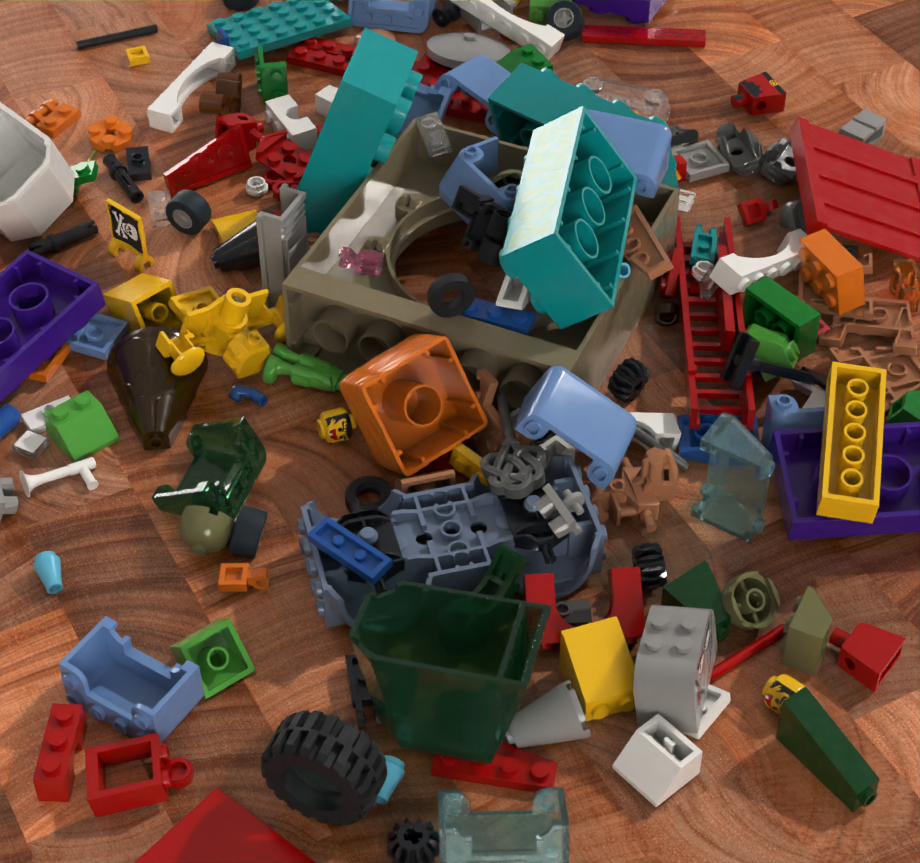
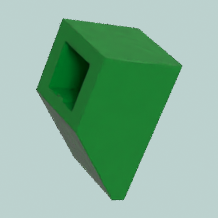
M920 390L907 391L890 406L887 423L920 422Z

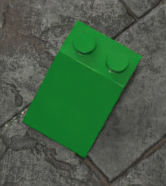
M533 44L513 49L496 62L510 73L521 63L538 70L548 68L553 71L551 62Z

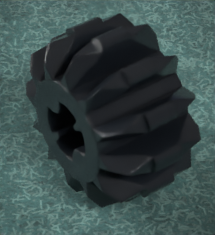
M634 358L625 359L609 378L608 389L617 399L625 403L632 401L640 394L642 389H645L644 386L648 382L650 372L639 360Z
M646 542L634 546L632 562L633 567H640L642 590L650 591L664 587L667 582V572L660 545L657 542Z
M406 817L404 825L395 823L393 832L388 833L387 855L389 858H393V863H434V858L440 854V836L438 831H434L431 822L422 825L420 817L416 822H411Z

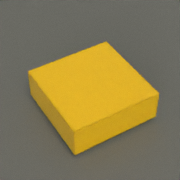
M145 46L125 49V55L130 67L150 63V56Z

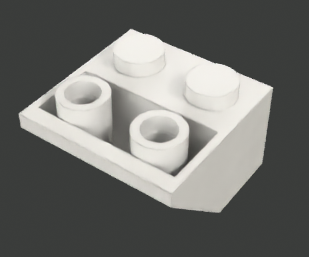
M658 713L635 731L613 763L612 768L650 803L657 807L700 773L703 751Z

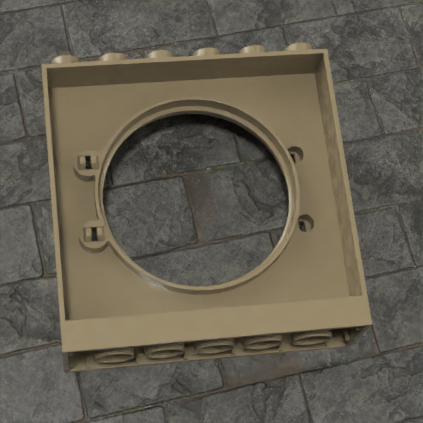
M414 118L394 143L386 164L379 162L283 281L282 295L287 346L291 351L299 355L306 352L321 360L331 362L338 368L345 370V374L348 375L413 334L446 336L460 361L474 394L475 391L480 390V379H476L477 370L487 368L499 382L492 402L493 407L499 412L496 397L499 394H505L511 413L517 408L521 409L524 397L542 375L553 366L566 368L599 391L658 290V282L663 275L650 280L623 258L622 263H627L630 266L631 272L627 278L619 279L614 308L563 329H560L547 313H536V323L529 335L461 315L449 318L436 315L429 305L414 297L399 282L396 277L395 264L405 248L423 234L440 226L463 220L439 196V183L463 148L490 138L485 135H478L443 124ZM498 140V170L485 176L492 180L497 174L508 169H516L523 172L524 156L528 153L529 147ZM661 183L654 198L635 193L633 205L637 204L664 251L668 253L669 250L674 248L680 189ZM552 431V435H551L550 438H552L553 436H555V435H557V434H555V433Z

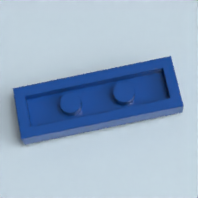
M475 297L471 306L460 314L461 316L524 335H529L536 323V313L496 306V303Z
M328 516L324 517L307 534L310 543L372 585L393 566L391 558Z

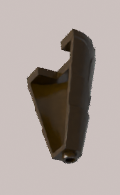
M147 327L132 331L123 336L122 341L117 345H113L107 358V376L127 414L128 422L144 450L172 447L187 418L186 413L197 394L196 391L208 369V358L206 352H204L203 362L192 373L177 376L171 372V366L174 362L171 356L164 358L155 344L161 331H164L169 339L178 337L180 331L172 328Z

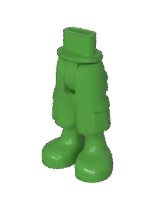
M278 343L273 349V355H269L265 364L263 382L273 384L279 375H288L294 385L337 393L341 391L339 387L340 381L347 374H345V370L338 368L331 362L321 360L306 352L299 355L291 351L288 346Z

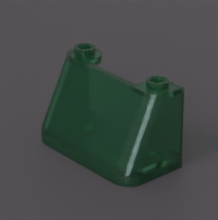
M244 416L195 424L188 434L186 445L194 459L176 491L168 484L160 485L151 498L161 511L181 516L186 506H205L210 508V514L217 516L220 511L235 521L241 506L247 499L267 459L264 445Z

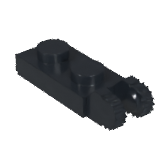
M366 652L345 655L352 705L356 710L358 727L365 726L366 717L363 707L374 706L376 724H384L381 706L383 704L375 653Z

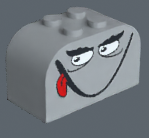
M664 605L651 606L634 668L633 692L638 728L659 713L679 732L698 734L717 653L713 609Z

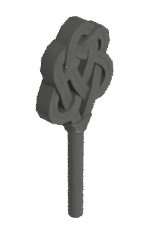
M499 394L496 400L504 440L500 445L499 452L489 453L482 458L480 462L483 476L488 479L489 488L493 494L498 496L505 495L511 499H522L545 484L546 451L537 445L521 446L520 441L514 437L507 396Z

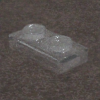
M437 111L415 118L417 129L429 158L452 151L450 141Z
M158 190L147 193L152 228L171 226L172 224L166 216V206L171 200L170 191Z

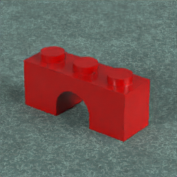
M52 703L33 776V783L39 801L70 802L76 777L74 772V752L82 751L88 727L83 705Z

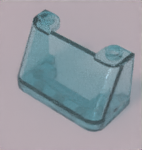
M723 412L700 442V450L709 453L710 459L707 481L700 488V493L704 496L698 504L695 503L692 506L691 516L746 542H750L755 534L759 535L762 532L766 523L763 515L769 480L776 463L773 462V455L735 416Z
M547 787L537 791L533 796L532 810L470 812L469 799L463 792L457 790H438L440 863H569L570 825L563 787Z

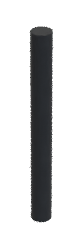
M154 24L76 41V47L79 50L158 32V28Z

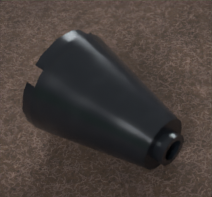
M256 220L213 249L214 255L210 257L215 269L220 268L222 272L261 266Z

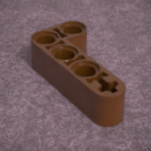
M218 72L216 94L201 93L200 113L216 115L240 113L241 74Z

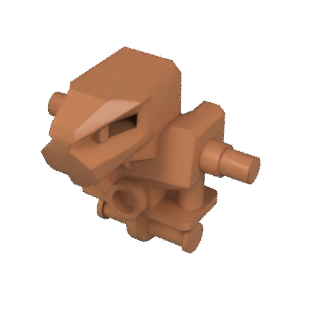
M653 447L646 451L645 459L642 460V467H633L629 459L623 457L620 463L622 476L614 477L604 490H597V485L591 481L584 483V485L587 484L589 487L591 504L597 506L599 523L608 520L609 515L606 511L609 510L615 526L620 525L621 518L630 517L636 524L643 523L648 532H653L657 528L655 521L658 519L659 502L671 500L676 496L678 467L670 449L661 450Z

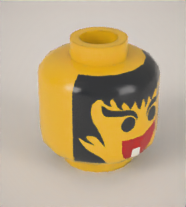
M339 407L323 411L320 414V418L316 420V426L320 439H325L327 443L333 444L349 440L352 437V429H356V421L353 414H348L345 408Z
M788 674L774 675L768 680L762 691V695L765 696V705L780 715L783 701L806 686Z

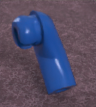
M237 384L232 387V391L229 393V398L237 403L242 400L243 396L260 407H263L268 401L267 395L251 386Z

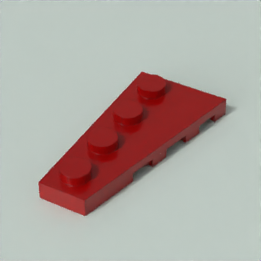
M237 123L165 172L163 176L168 194L174 197L183 189L192 190L251 168L252 164L242 125Z
M443 719L431 766V776L547 795L553 794L557 762Z

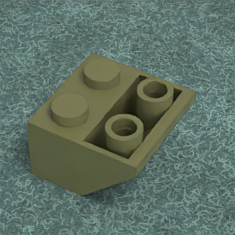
M808 586L804 596L798 595L793 608L794 616H788L783 632L787 634L783 637L780 651L784 652L783 665L815 676L825 655L832 617L815 589Z

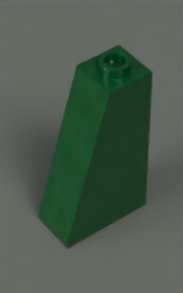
M804 687L784 700L776 739L852 812L862 805L864 807L869 806L878 795L876 791L880 779L813 694Z

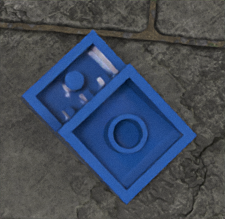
M756 412L753 431L742 430L741 415L699 414L700 429H689L688 414L677 415V424L681 432L679 440L681 457L715 465L748 466L763 464Z

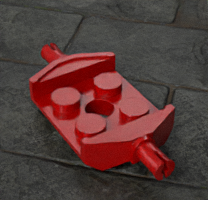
M253 128L249 132V137L259 142L255 160L285 180H301L311 154L287 138L288 131L286 130L263 135Z

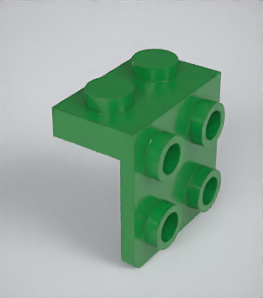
M258 46L259 53H255L258 96H263V104L265 105V101L289 94L286 62L264 63L263 47Z

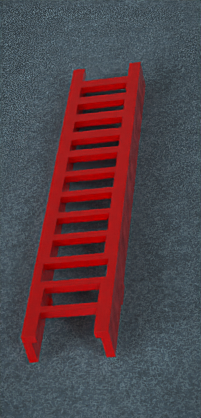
M677 216L674 247L684 249V252H691L692 242H683L680 216ZM724 217L723 232H719V242H717V245H726L728 255L735 253L731 219L730 217ZM683 252L677 282L689 429H700L699 414L741 415L742 430L753 431L756 409L751 371L747 372L741 390L696 389V382L729 383L728 381L721 380V374L697 373V366L724 367L728 358L694 357L693 351H721L720 343L692 341V336H719V327H691V321H718L717 313L690 312L689 306L717 307L716 297H688V293L716 294L715 283L687 282V279L696 278L691 273L692 269L685 268V265H690V255H684ZM740 292L732 295L735 336L732 347L739 331L745 332ZM698 398L739 399V406L699 405Z

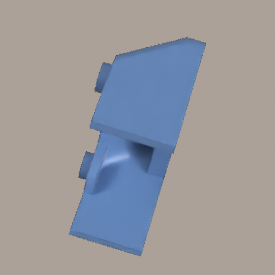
M496 136L463 148L440 181L439 196L450 207L453 205L459 186L464 185L478 194L489 195L494 198L493 202L510 212L513 211L517 185L508 184L498 188L485 176L498 170L499 139ZM455 211L467 224H469V218Z

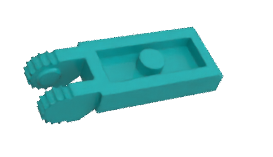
M702 224L696 225L692 238L690 265H696L698 261H708L714 265L718 236L716 235L717 227L711 226L709 233L702 232Z

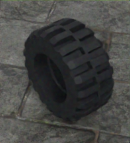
M308 710L295 712L281 721L261 756L260 762L263 778H265L266 785L269 789L275 791L274 795L279 800H284L288 807L292 810L300 811L301 815L307 818L312 817L317 819V822L324 824L330 822L332 825L340 826L342 824L351 825L364 819L370 812L387 777L386 760L383 753H380L376 742L371 741L368 734L363 730L359 731L356 729L355 725L351 722H344L339 719V716L333 714L325 715L322 711L315 710L310 713Z

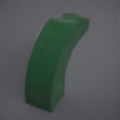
M499 545L479 585L467 596L453 598L441 624L464 639L475 637L488 629L503 613L514 597L520 585L517 583V580L527 558L505 545Z

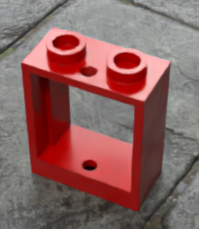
M158 733L85 749L87 801L95 817L169 801L168 788L173 787L170 770L166 769V762H170L171 757L167 743L162 744ZM152 757L153 779L106 789L105 767Z

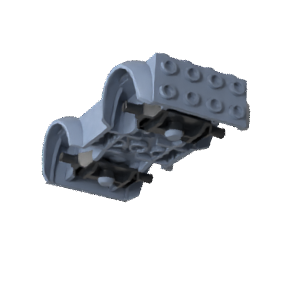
M552 455L548 467L544 470L546 476L545 484L522 499H511L505 495L498 496L493 494L488 486L481 483L478 474L472 475L467 483L405 494L397 489L391 490L386 502L377 509L372 510L363 509L360 499L356 498V504L354 499L349 502L352 513L342 515L340 519H331L392 559L393 566L374 585L308 541L307 534L326 516L318 511L316 500L309 501L304 506H300L301 518L297 519L299 534L303 535V537L299 538L301 554L307 556V558H304L306 573L313 577L310 579L312 595H316L317 599L319 598V600H315L318 617H324L326 628L347 624L362 633L372 635L389 634L401 630L412 623L423 608L445 604L453 598L465 597L470 594L486 574L499 545H505L527 558L517 580V583L520 584L517 589L518 593L523 595V575L554 573L555 599L569 595L578 589L590 574L602 572V561L606 559L604 542L608 539L605 525H600L597 506L591 504L589 487L587 484L583 485L580 466H575L571 455ZM548 483L562 501L565 498L562 493L566 489H569L572 493L581 492L585 496V502L582 505L584 512L581 515L571 512V515L583 530L579 535L576 536L571 531L558 539L548 523L560 515L559 511L557 510L547 518H544L534 503L546 494L542 488ZM427 541L426 545L419 544L421 542Z

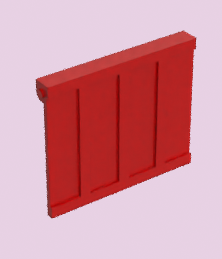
M798 117L791 127L789 134L807 235L825 228L830 234L835 233L920 262V159L912 156L907 158L810 124L808 120Z

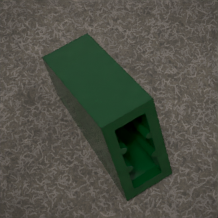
M705 560L663 587L661 605L713 609L717 641H723L730 633L731 616L725 611L721 603V590L709 564Z

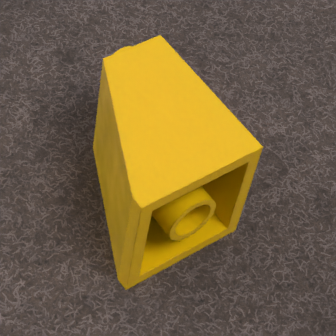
M142 273L103 294L111 317L128 321L129 332L147 327H167L176 330L182 327L183 323L168 305L170 297L177 296L173 283L169 279Z
M617 616L561 631L559 669L564 680H570L571 682L569 690L573 688L586 718L585 722L594 719L600 720L611 714L633 710L635 708L633 692L635 666Z

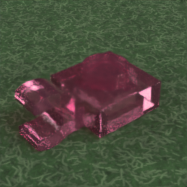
M341 247L339 251V256L341 257L339 267L355 268V274L380 277L385 261V253L360 249L359 253L356 254L348 247Z

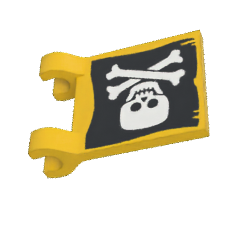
M111 199L105 200L112 236L108 252L115 257L119 256V248L124 251L129 250L137 255L134 261V268L143 273L145 271L144 264L153 266L154 258L147 253L142 217Z

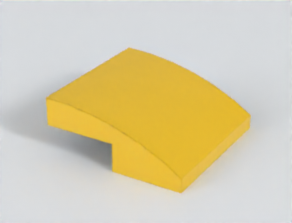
M256 209L212 219V228L218 234L219 243L222 244L254 222L258 215Z

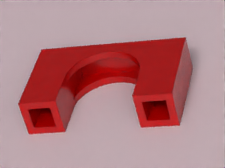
M640 567L609 569L607 572L610 604L604 619L617 616L626 643H638V637H642L645 628ZM554 573L523 575L522 584L527 645H534L535 650L552 649V643H560L561 631L574 628L563 620L557 610Z

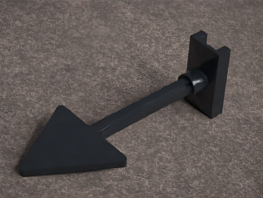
M739 331L720 375L721 380L730 383V388L740 390L748 371H760L803 383H814L824 391H826L828 377L802 366L801 370L759 360L755 354L760 342L749 333Z

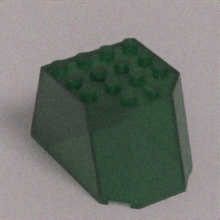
M405 580L395 583L394 589L376 594L375 591L367 593L350 630L349 638L381 724L400 747L491 764L526 694L551 612V606Z

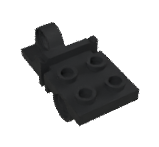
M460 185L451 208L470 219L460 245L468 246V250L477 251V258L482 262L492 266H501L499 252L504 246L508 231V218L512 215V212L493 202L494 198L489 195L478 194L468 187Z

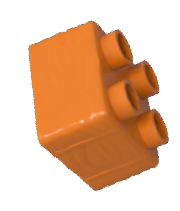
M413 334L346 375L339 384L341 393L379 466L404 476H411L439 456L447 453L456 445L484 429L488 423L460 361L446 336Z

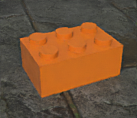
M825 228L800 238V250H798V256L801 260L800 276L804 282H807L813 288L815 294L820 295L825 300L826 305L832 308L838 315L865 305L863 265Z

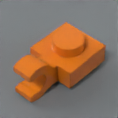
M221 563L218 580L219 592H247L248 585L259 590H267L270 583V578H267L268 569H250L249 563Z

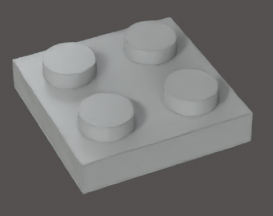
M709 140L672 149L673 156L680 154L687 162L685 178L689 182L729 172L730 164Z

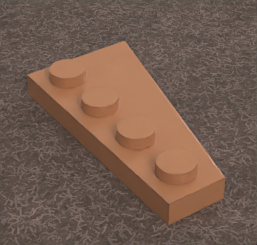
M635 204L632 206L623 258L650 280H653L674 267L639 207Z

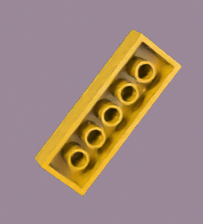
M832 362L826 381L816 515L873 524L880 501L887 369Z

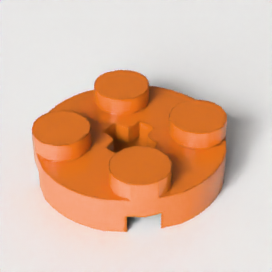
M108 115L105 119L88 126L89 143L97 151L105 152V149H112L113 153L121 152L132 143V127L127 122L119 120L115 115Z

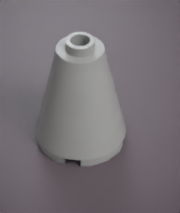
M570 680L562 682L507 719L509 726L503 729L510 745L516 743L517 748H526L591 737L589 729L583 731V728L586 727V718L574 688L568 690L571 688Z

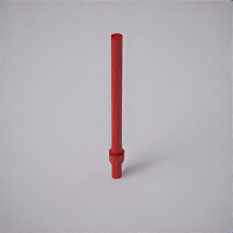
M780 624L714 666L710 683L787 634L783 632L785 625Z

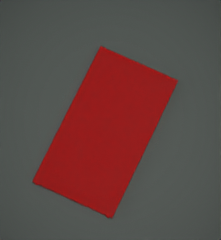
M218 787L135 861V863H316Z

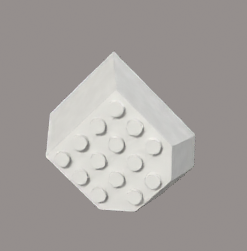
M0 102V233L13 242L41 236L73 202L75 174L47 135Z

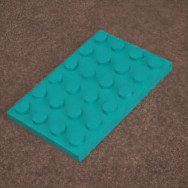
M286 0L283 2H272L269 6L262 8L255 7L245 13H234L228 18L214 19L213 22L207 23V30L218 40L217 27H222L229 36L230 47L234 48V54L240 60L259 53L258 46L263 47L264 53L352 26V18L328 0Z

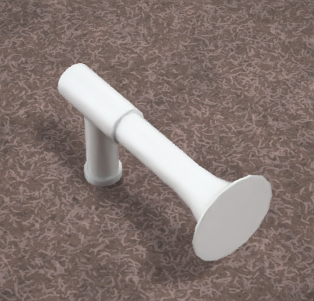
M93 457L42 474L27 475L23 471L19 472L21 485L27 497H30L31 491L41 484L79 473L89 490H94L99 485L90 471L96 468V462Z

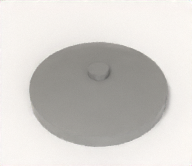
M449 32L431 37L427 42L426 53L433 61L447 67L456 68L477 55H485L498 62L510 52V48L504 42L487 35L471 32Z

